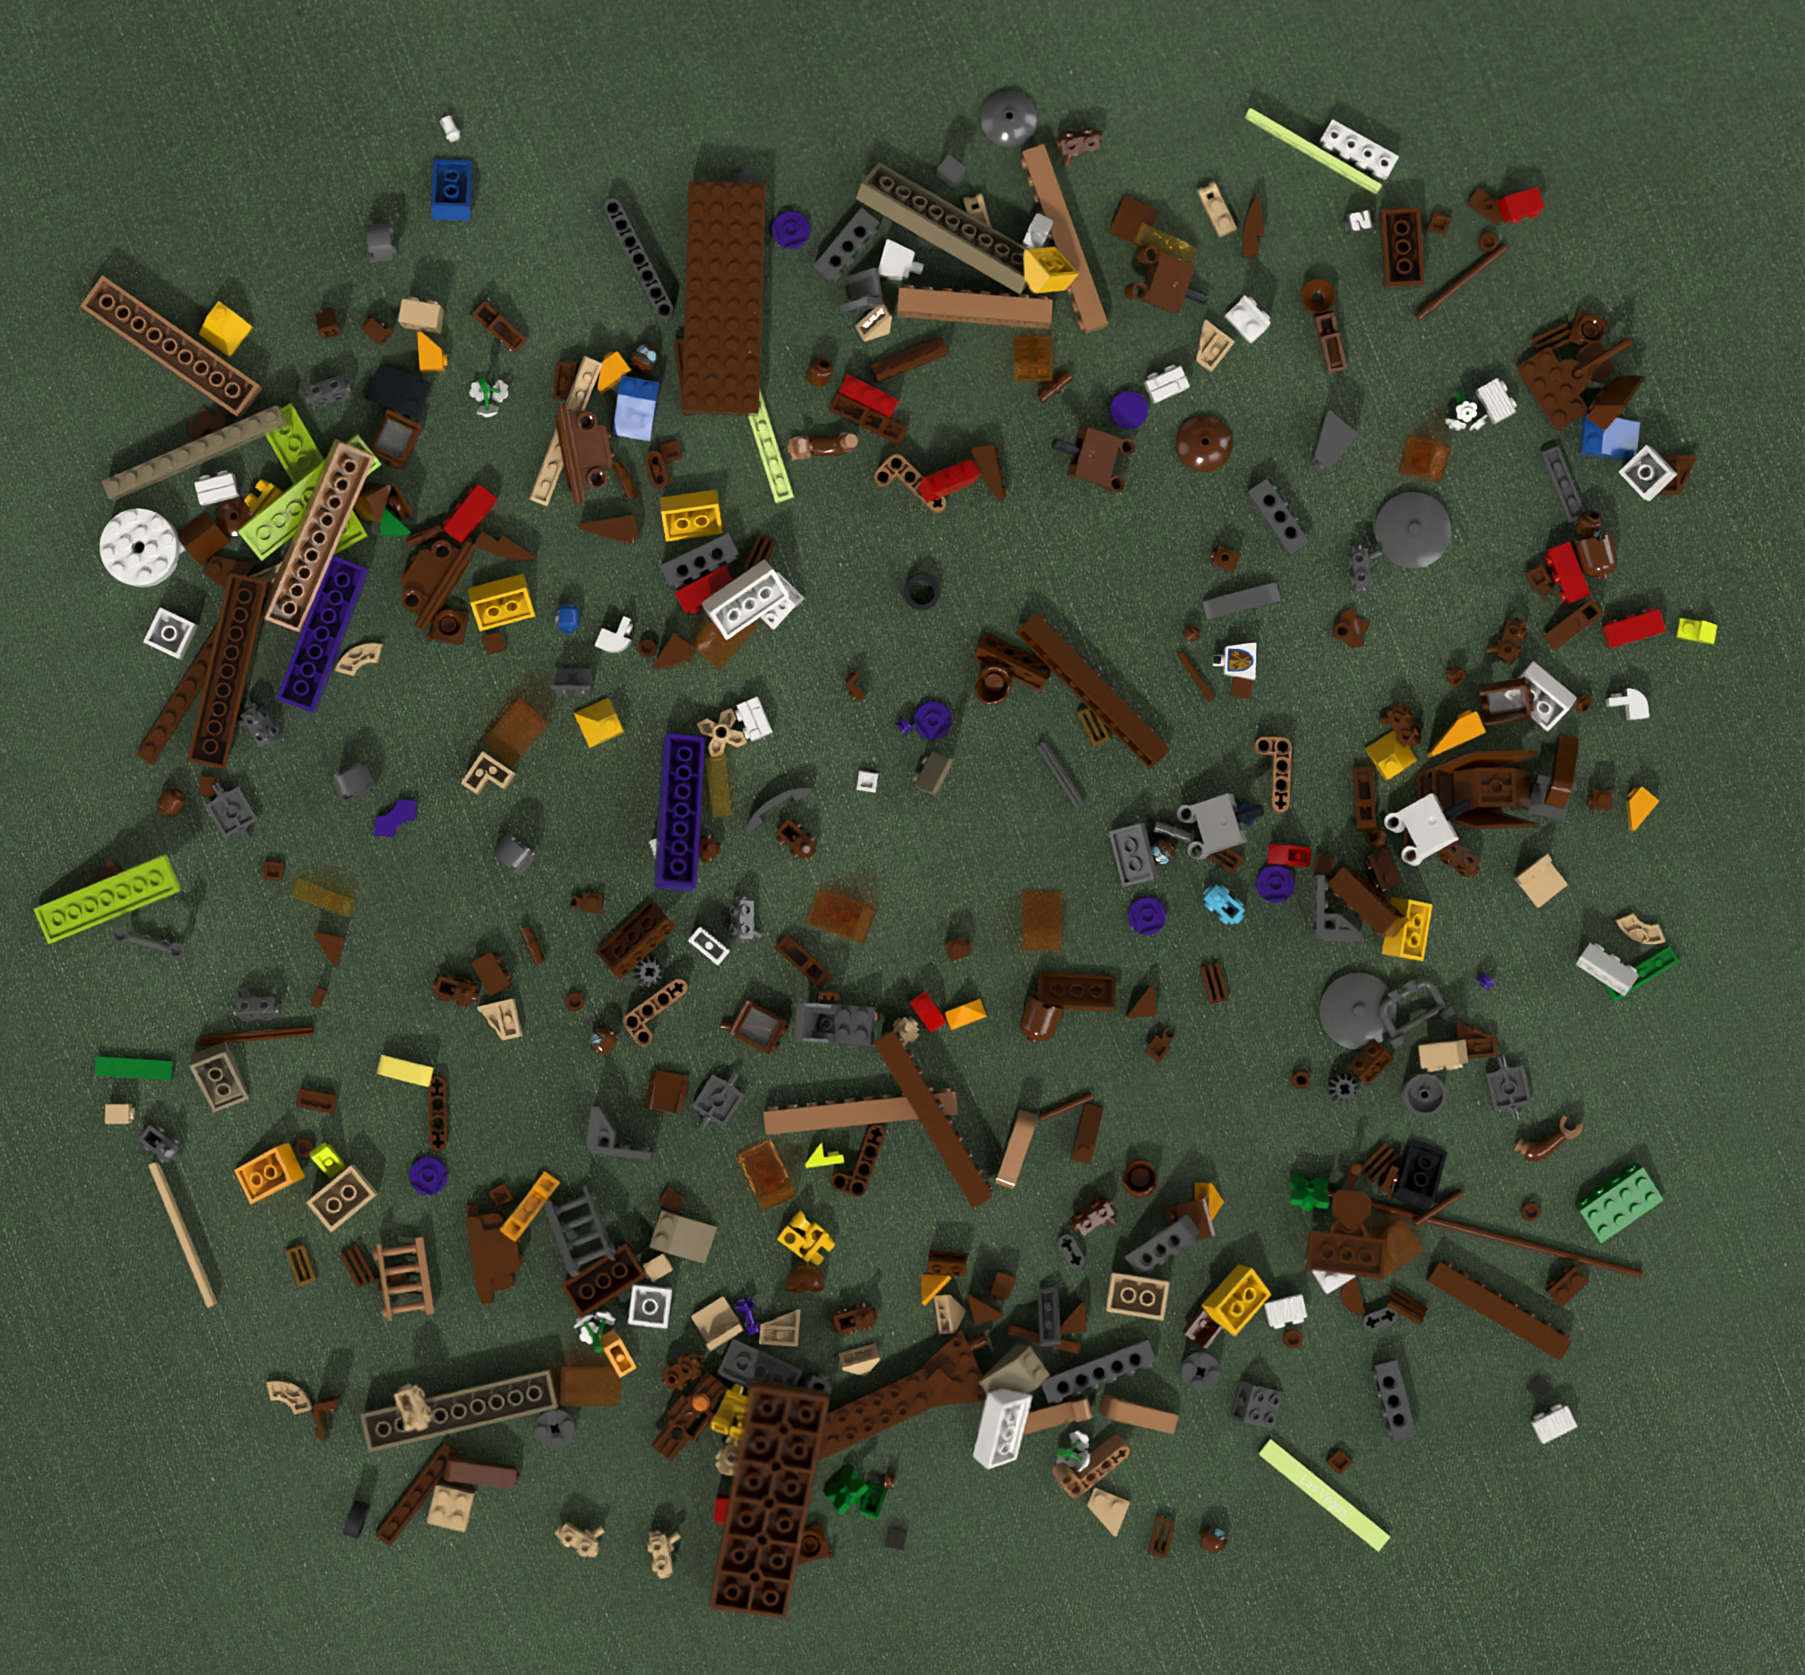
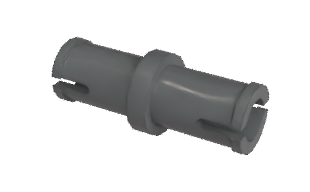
M1156 820L1153 832H1158L1169 836L1170 839L1176 838L1187 843L1191 842L1193 836L1192 831L1179 828L1176 824L1170 825Z

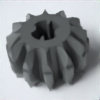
M647 954L635 966V969L630 970L632 974H635L633 980L638 981V984L641 986L645 984L647 987H650L651 982L657 984L656 978L661 979L662 975L659 972L664 970L663 967H660L662 962L659 959L656 960V956L651 955L649 957ZM647 967H649V968H650V969H648L649 972H648L647 974L644 973V972H647L645 969H646Z
M1343 1073L1342 1079L1339 1074H1336L1338 1081L1330 1079L1334 1086H1327V1089L1333 1090V1092L1328 1094L1329 1097L1336 1095L1333 1099L1334 1103L1340 1099V1105H1344L1346 1099L1348 1104H1352L1350 1097L1357 1100L1358 1097L1353 1093L1360 1092V1089L1354 1088V1086L1359 1085V1081L1352 1083L1354 1080L1353 1075L1348 1080L1347 1073ZM1345 1084H1347L1346 1089L1348 1090V1092H1343V1094H1341V1089L1339 1087L1341 1085L1345 1086Z

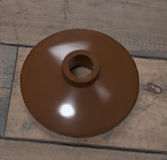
M231 498L219 506L216 513V521L219 528L225 534L241 536L237 529L255 515L249 510L250 507L243 499ZM233 513H237L238 515L237 519L235 520L231 519V515Z

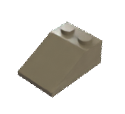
M931 752L930 755L926 754L922 762L925 765L922 772L918 771L913 779L916 782L915 787L935 797L953 760L935 752Z
M226 1041L190 1055L189 1066L213 1113L249 1099L236 1061Z
M662 1209L650 1248L705 1264L717 1227Z
M1017 1343L978 1382L987 1395L1000 1389L1027 1394L1037 1388L1049 1376V1373L1030 1346Z

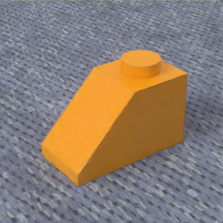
M417 332L420 371L422 373L445 371V366H448L447 354H444L442 349L425 334Z
M618 351L615 353L610 352L603 358L604 361L600 369L597 387L600 394L621 381V376H628L632 373Z
M1642 786L1634 787L1627 795L1629 797L1626 801L1628 827L1631 831L1638 828L1659 802L1656 797Z
M614 1329L600 1337L602 1349L620 1378L636 1368L622 1340Z

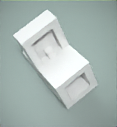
M623 616L616 634L602 628L595 647L610 653H618L625 650L631 643V640L625 638L626 634L630 635L632 631V620Z
M1625 689L1624 697H1622V693L1611 694V698L1605 699L1606 707L1625 705L1627 720L1649 717L1647 700L1641 692L1635 689Z

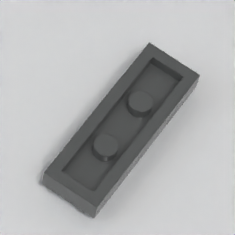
M1058 1288L1038 1289L1040 1345L1061 1344Z

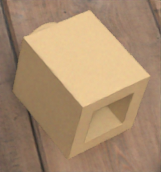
M105 1104V1124L132 1123V1119H135V1109L132 1108V1104Z
M664 1252L643 1265L646 1279H651L652 1282L673 1270Z

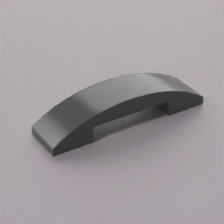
M1275 582L1202 602L1208 621L1228 614L1279 602L1281 598L1277 583Z
M793 789L770 799L752 816L745 828L746 832L749 833L764 823L760 818L764 813L791 796L796 802L810 794L812 792L811 789Z

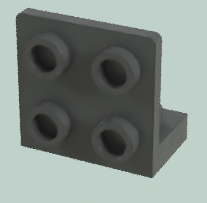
M871 268L848 276L851 299L846 300V304L839 306L840 313L857 314L883 305L878 268Z
M553 668V685H551V690L557 695H568V692H574L578 696H587V692H592V669Z
M1535 775L1530 797V810L1527 812L1564 821L1567 815L1570 796L1564 809L1544 804L1546 792L1551 783V777ZM1573 782L1572 791L1575 790L1576 782Z
M1240 1380L1230 1418L1242 1423L1273 1429L1283 1392L1259 1387Z

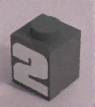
M1370 209L1349 213L1345 216L1343 226L1344 230L1348 231L1349 236L1372 231L1373 223Z

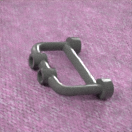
M118 927L112 932V938L115 942L131 941L143 946L153 947L161 951H167L173 958L182 957L186 951L181 943H171L169 940L154 939L151 935H139L128 932L123 927Z
M1412 979L1403 984V990L1398 991V989H1394L1387 993L1389 998L1381 1003L1379 1014L1392 1037L1390 1043L1393 1048L1407 1041L1403 1033L1436 1014H1439L1441 1020L1455 1014L1452 1006L1447 1007L1433 982L1426 979L1414 982ZM1427 987L1437 1006L1396 1029L1387 1014V1008L1420 988Z

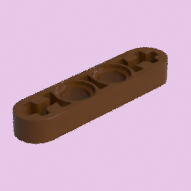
M435 1076L431 1078L430 1086L428 1087L429 1143L433 1150L441 1151L448 1144L447 1083L443 1077ZM436 1079L443 1083V1086L439 1087V1093L443 1092V1096H432V1092L436 1093V1087L432 1085L436 1082ZM439 1098L443 1101L441 1109L433 1107L434 1099ZM437 1117L441 1118L444 1122L443 1127L440 1129L433 1126V1120ZM444 1130V1134H440V1140L444 1141V1144L437 1148V1144L433 1143L437 1140V1134L433 1135V1131L440 1132Z
M1009 1324L1006 1334L1040 1343V1332ZM1061 1338V1344L1050 1345L1051 1347L1079 1354L1081 1348L1080 1343Z

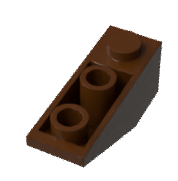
M994 444L971 448L973 462L980 472L981 479L999 503H1004L1007 492L1006 487L1001 485V479L1004 476L1002 467L998 468L997 460H1000L999 449H995Z
M1590 599L1543 635V637L1556 651L1604 613L1593 599Z

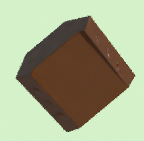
M652 1069L644 1108L682 1114L689 1076Z

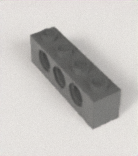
M861 207L814 264L813 270L830 284L834 280L837 282L843 275L842 270L845 266L850 267L855 261V254L858 251L861 253L868 244L866 241L869 237L873 238L880 230L878 228L879 221ZM858 228L865 230V234L861 237L856 236L854 233ZM845 243H851L853 249L845 251L842 246ZM832 258H839L841 263L838 266H833L830 263Z
M1265 479L1246 494L1289 557L1309 543L1308 539L1310 537L1304 528L1301 530L1298 526L1299 520L1294 513L1290 514L1286 508L1288 507L1286 500L1283 497L1280 498L1276 493L1278 489L1273 481L1269 482L1268 479ZM1264 497H1272L1274 500L1273 505H1266ZM1276 512L1283 513V521L1279 522L1275 519L1274 515ZM1292 528L1295 531V536L1287 537L1285 529Z
M727 533L660 565V568L669 587L678 589L684 586L685 581L689 579L694 581L703 576L702 573L708 570L711 573L719 569L720 564L735 562L737 560L736 557L740 554L731 535ZM716 549L723 551V556L720 559L713 557V552ZM699 557L705 558L706 563L703 567L696 566V560ZM682 565L688 567V573L684 576L679 574V568Z
M1186 1214L1132 1249L1125 1256V1259L1138 1276L1143 1272L1148 1274L1155 1269V1264L1159 1263L1162 1265L1169 1259V1255L1173 1254V1256H1176L1183 1250V1246L1187 1245L1189 1247L1197 1241L1196 1237L1201 1232Z
M1393 1358L1374 1363V1369H1371L1373 1380H1377L1378 1383L1376 1393L1378 1399H1382L1383 1406L1380 1408L1383 1418H1387L1388 1425L1385 1428L1388 1437L1391 1436L1395 1441L1415 1436L1416 1431L1397 1359ZM1391 1376L1393 1379L1392 1384L1384 1386L1383 1379ZM1391 1395H1396L1397 1402L1390 1405L1388 1398ZM1395 1414L1402 1415V1421L1400 1423L1393 1422V1416Z

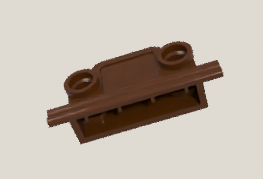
M568 404L556 406L558 415H554L567 488L568 491L572 492L574 504L585 503L584 490L601 489L607 483L608 476L604 470L611 468L612 459H614L613 449L609 446L611 434L609 429L597 423V418L593 413L584 410L569 413Z
M438 540L432 545L431 551L423 549L413 555L410 568L405 569L400 578L405 589L401 595V603L407 610L419 616L414 624L415 627L424 631L429 623L432 625L471 563L472 559L470 556L476 548L475 545L466 541L461 550H458L448 541Z
M477 1204L465 1205L467 1213L465 1220L478 1295L480 1294L481 1304L493 1303L492 1292L511 1288L516 1281L514 1273L525 1262L523 1251L519 1250L521 1235L515 1242L500 1231L506 1223V1218L501 1212L493 1211L488 1214L479 1215Z

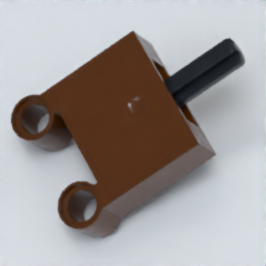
M1144 246L1138 249L1136 254L1138 261L1143 264H1151L1144 283L1133 282L1126 285L1124 293L1128 299L1142 301L1170 314L1180 312L1184 297L1203 305L1206 304L1208 294L1188 286L1195 266L1160 252L1155 246ZM1147 251L1150 252V258H1149V259H1148L1147 256H1146V252H1147ZM1135 287H1137V289H1138V294H1137V295H1135V293H1134V288H1135Z
M1090 427L1079 428L1075 444L1054 438L1051 443L1053 449L1072 455L1066 475L1100 486L1106 492H1121L1124 489L1125 480L1123 477L1111 475L1116 455L1129 456L1134 453L1135 443L1132 439L1118 438ZM1123 443L1125 444V450H1124V451L1122 450V444H1123ZM1112 480L1115 481L1114 488L1112 487Z

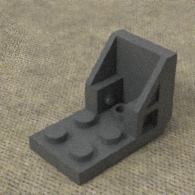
M1325 875L1313 876L1312 933L1319 941L1363 942V934L1340 914H1324V910L1328 909V899H1325V891H1328V879H1325ZM1327 920L1330 922L1329 927H1327Z
M797 1003L795 1041L873 1046L876 1007Z
M591 1106L586 1145L592 1153L643 1160L653 1159L654 1151H650V1147L638 1146L637 1149L630 1148V1144L619 1143L616 1146L617 1129L602 1106ZM603 1137H607L608 1142H603Z

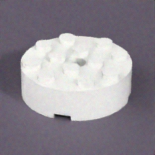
M130 509L116 515L104 528L100 539V555L108 572L119 581L136 587H150L163 582L175 570L180 554V540L175 528L166 518L147 509ZM144 543V551L138 553V545Z

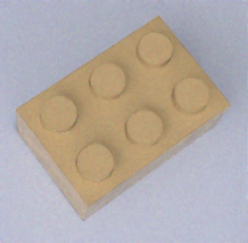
M353 1164L306 1203L329 1231L333 1232L378 1195V1193Z
M1111 1271L1105 1310L1164 1320L1170 1282L1163 1279Z

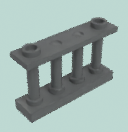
M586 1185L583 1186L585 1195L560 1206L558 1204L555 1205L551 1200L544 1203L566 1269L572 1277L580 1274L578 1268L581 1264L605 1254L611 1260H615L613 1254L616 1252L612 1241L609 1242L595 1203L597 1196L594 1190H590ZM588 1202L591 1210L590 1213L566 1223L561 1222L560 1216L563 1212ZM594 1219L597 1230L573 1240L567 1239L566 1233L568 1230ZM595 1238H601L604 1247L578 1258L574 1257L572 1253L574 1247Z

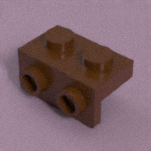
M929 1250L927 1273L966 1277L967 1254Z
M1201 1306L1182 1332L1206 1350L1224 1328L1214 1321L1204 1307Z

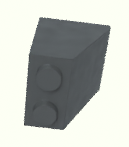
M1331 410L1323 417L1311 459L1312 467L1317 472H1323L1324 474L1329 471L1359 435Z

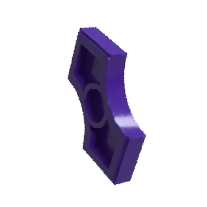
M397 799L396 805L390 813L384 816H376L374 835L395 837L396 830L401 824L406 821L415 820L417 801Z

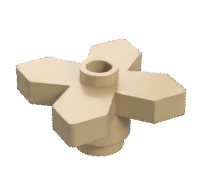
M731 708L721 712L718 724L709 719L697 723L702 735L713 737L708 746L712 758L723 754L726 742L736 748L747 743L743 732L731 729L736 721V716ZM720 730H724L726 732V735L724 737L719 736Z

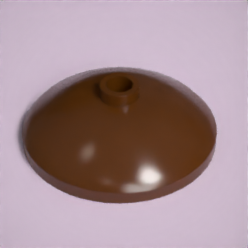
M1198 415L1188 419L1180 427L1176 435L1175 447L1179 459L1185 466L1197 472H1211L1226 463L1232 452L1233 440L1230 430L1220 419L1210 415ZM1202 439H1207L1208 445H1203Z

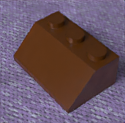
M1616 376L1612 382L1608 380L1602 387L1603 390L1596 396V400L1589 406L1590 412L1587 418L1605 431L1623 411L1645 378L1643 376Z

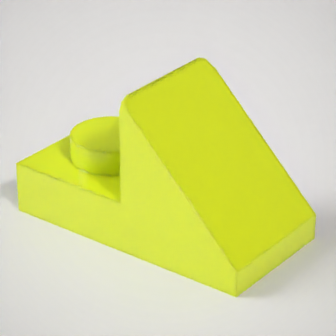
M1679 618L1676 637L1714 644L1717 625L1703 620L1694 621Z
M324 1142L309 1153L311 1158L330 1179L346 1168L331 1144L327 1145Z
M821 1142L805 1165L806 1168L843 1163L844 1156L839 1154V1151L828 1152V1156L824 1157Z

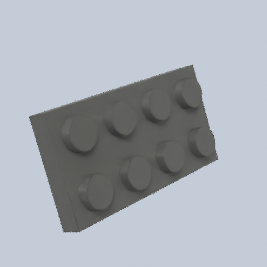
M733 1338L717 1374L749 1388L750 1380L796 1386L803 1370Z

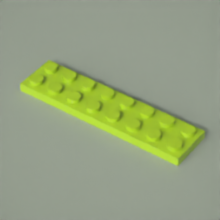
M290 403L282 408L288 426L267 434L266 437L293 484H295L321 463L324 458L293 404ZM353 509L334 551V555L368 537Z
M355 434L346 442L373 454L358 434ZM376 457L367 476L381 465ZM326 459L237 529V532L261 561L295 534Z
M166 854L34 909V912L48 944H51L179 892L181 888Z

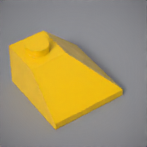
M218 301L207 315L199 335L228 357H231L253 327Z
M609 697L574 713L589 748L624 733Z
M1395 730L1365 748L1385 781L1418 761L1408 745L1402 746Z

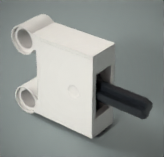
M1431 793L1397 813L1388 814L1384 823L1389 830L1395 833L1402 832L1406 825L1417 847H1405L1401 856L1406 863L1417 866L1424 858L1459 839L1449 820L1471 809L1472 805L1465 798L1444 810L1437 796ZM1394 819L1399 820V823L1396 827H1392L1391 825ZM1411 852L1416 853V857L1413 860H1409Z

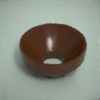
M1313 279L1307 282L1301 291L1302 304L1311 313H1325L1335 303V290L1326 280ZM1314 293L1322 295L1323 300L1321 303L1316 304L1312 301L1311 297Z

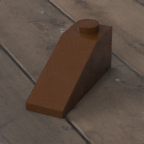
M635 515L578 524L579 529L618 542H624L625 545L634 544L636 540L640 539Z
M1085 1103L1070 1157L1071 1160L1090 1164L1103 1114V1107Z

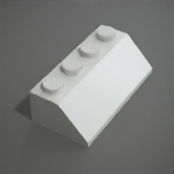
M763 560L701 604L721 634L728 640L790 596L773 568Z
M1006 1389L988 1393L973 1457L987 1469L1017 1459L1032 1398L1031 1395Z

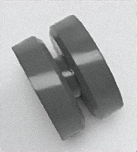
M1425 1073L1414 1074L1407 1078L1402 1085L1401 1100L1405 1108L1414 1114L1421 1116L1433 1115L1445 1103V1087L1441 1080L1433 1075ZM1423 1091H1426V1092H1427V1093L1425 1094V1095H1426V1098H1422V1097H1421V1092H1423Z

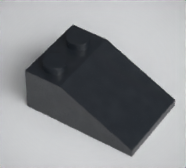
M380 363L373 379L374 382H372L365 398L419 421L434 386L432 383Z
M1411 1139L1399 1171V1178L1394 1185L1392 1198L1427 1211L1435 1203L1447 1152Z

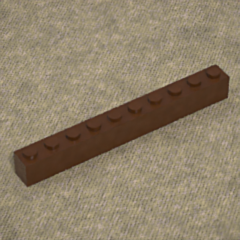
M1036 612L1016 632L1037 656L1149 770L1171 750L1167 743L1160 739L1154 733V730L1141 720L1139 714L1134 712L1127 705L1126 701L1120 698L1113 688L1106 684L1096 671L1090 668L1086 660L1080 657L1073 647L1066 643L1060 637V634L1047 624L1045 618L1039 616Z
M892 1030L873 1041L970 1205L972 1208H975L992 1198L991 1192L994 1190L988 1181H983L981 1175L984 1173L978 1164H973L971 1159L974 1157L969 1148L964 1149L961 1144L964 1140L958 1131L954 1132L951 1126L954 1123L950 1116L943 1114L941 1109L944 1106L939 1098L934 1099L931 1094L934 1090L929 1081L925 1083L921 1076L924 1073L920 1066L913 1064L912 1059H914L911 1051L909 1048L905 1050L901 1044L904 1042L899 1032L895 1033Z

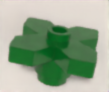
M1291 1174L1289 1188L1293 1189V1191L1290 1193V1204L1298 1205L1304 1211H1311L1315 1206L1327 1209L1329 1206V1195L1325 1192L1328 1191V1178L1316 1177L1309 1182L1302 1175Z
M850 1464L841 1471L840 1482H830L822 1490L828 1499L834 1500L833 1506L841 1515L850 1508V1505H858L863 1499V1494L869 1489L868 1485L861 1478L857 1479L858 1472Z

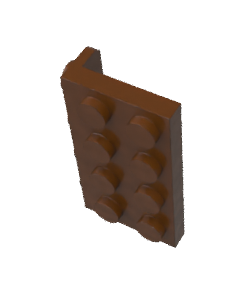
M650 899L596 953L621 980L676 928V925Z

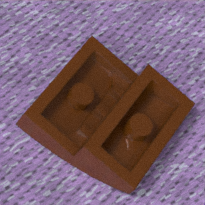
M1124 196L1109 233L1139 247H1144L1160 211Z

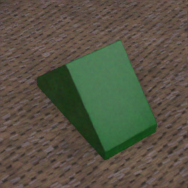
M386 508L384 509L380 522L382 537H408L413 534Z
M870 1482L859 1513L878 1520L888 1489H883L882 1486Z

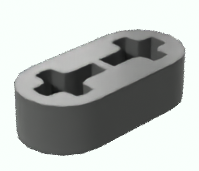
M1069 1234L1061 1235L1058 1239V1246L1066 1261L1074 1269L1081 1268L1085 1258L1075 1239ZM1062 1239L1072 1240L1070 1242L1072 1250L1069 1251L1066 1246H1061L1063 1243ZM1074 1252L1077 1257H1081L1079 1260L1080 1264L1071 1263L1073 1258L1070 1253Z
M1386 1306L1364 1315L1362 1325L1368 1331H1375L1395 1323L1398 1313ZM1387 1310L1394 1313L1391 1316V1320L1388 1318L1381 1319L1382 1316L1386 1315ZM1369 1317L1379 1319V1321L1373 1323V1327L1366 1325Z

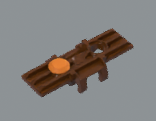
M707 1372L688 1397L681 1392L675 1405L671 1410H667L665 1415L670 1420L650 1446L672 1462L689 1439L694 1443L699 1441V1436L716 1415L712 1409L729 1388ZM701 1411L705 1412L707 1415L691 1434L687 1429ZM675 1427H680L683 1430V1435L679 1438L672 1435V1430Z

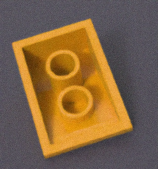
M1468 710L1457 715L1458 720L1453 721L1427 753L1428 758L1485 733L1486 731L1477 711L1471 713Z
M289 1143L275 1147L234 1170L250 1204L305 1178Z

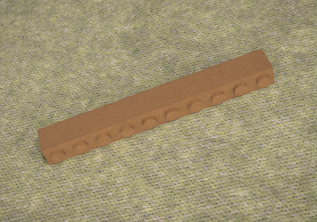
M1042 144L1022 151L1020 162L1023 169L1026 168L1029 174L1026 178L1029 187L1033 186L1035 193L1032 195L1035 204L1040 205L1041 211L1039 214L1054 221L1047 238L1053 241L1054 247L1079 273L1066 289L1068 294H1072L1073 301H1071L1074 312L1078 311L1080 319H1077L1081 330L1084 329L1085 334L1107 327L1108 321L1045 145Z
M951 1088L939 1089L940 1093H931L934 1099L939 1098L944 1106L941 1110L945 1116L958 1115L955 1091H951ZM901 1093V1097H894L893 1094L882 1095V1099L867 1096L863 1097V1101H855V1098L844 1099V1103H836V1100L825 1101V1105H817V1102L805 1103L806 1107H798V1104L786 1105L787 1109L780 1110L779 1106L767 1107L768 1111H764L766 1135L919 1119L904 1093Z

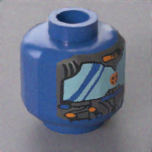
M562 604L560 608L555 610V626L561 629L562 633H573V630L580 626V612L575 608V605Z

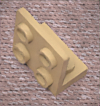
M1548 854L1541 856L1514 878L1537 908L1567 886L1566 881L1550 862L1552 859Z
M723 1296L691 1316L706 1340V1345L710 1351L744 1329Z

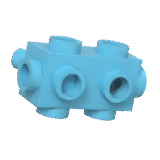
M1210 885L1203 892L1205 895L1203 898L1205 903L1203 905L1211 912L1213 910L1220 914L1218 918L1225 925L1228 922L1231 925L1234 922L1238 924L1244 918L1242 914L1245 911L1242 908L1244 904L1236 897L1233 900L1228 895L1229 891L1223 885H1215L1214 887ZM1230 907L1234 910L1232 915L1227 913V909Z

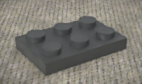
M1144 823L1109 831L1122 887L1158 879Z

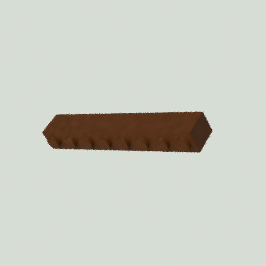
M1443 1260L1442 1263L1436 1261L1426 1278L1427 1282L1556 1359L1562 1360L1572 1343L1568 1339L1569 1334L1560 1329L1556 1332L1551 1329L1552 1324L1544 1319L1542 1322L1536 1320V1315L1527 1309L1525 1312L1519 1310V1304L1512 1300H1509V1302L1504 1301L1502 1294L1495 1290L1489 1292L1485 1289L1487 1285L1478 1280L1474 1283L1469 1280L1470 1275L1462 1270L1459 1272L1452 1269L1453 1265Z

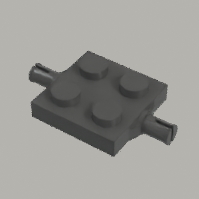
M219 782L212 787L217 797L205 806L225 839L232 834L240 833L244 843L251 840L252 838L246 829L250 824L259 819L240 786L231 791L224 792Z
M1505 1056L1497 1057L1500 1069L1485 1074L1494 1112L1504 1109L1510 1110L1512 1121L1520 1120L1517 1108L1532 1103L1524 1066L1507 1067Z
M732 1071L726 1081L712 1074L692 1105L703 1116L698 1125L699 1128L705 1130L710 1121L725 1127L745 1096L734 1086L735 1081L740 1075H735V1072Z

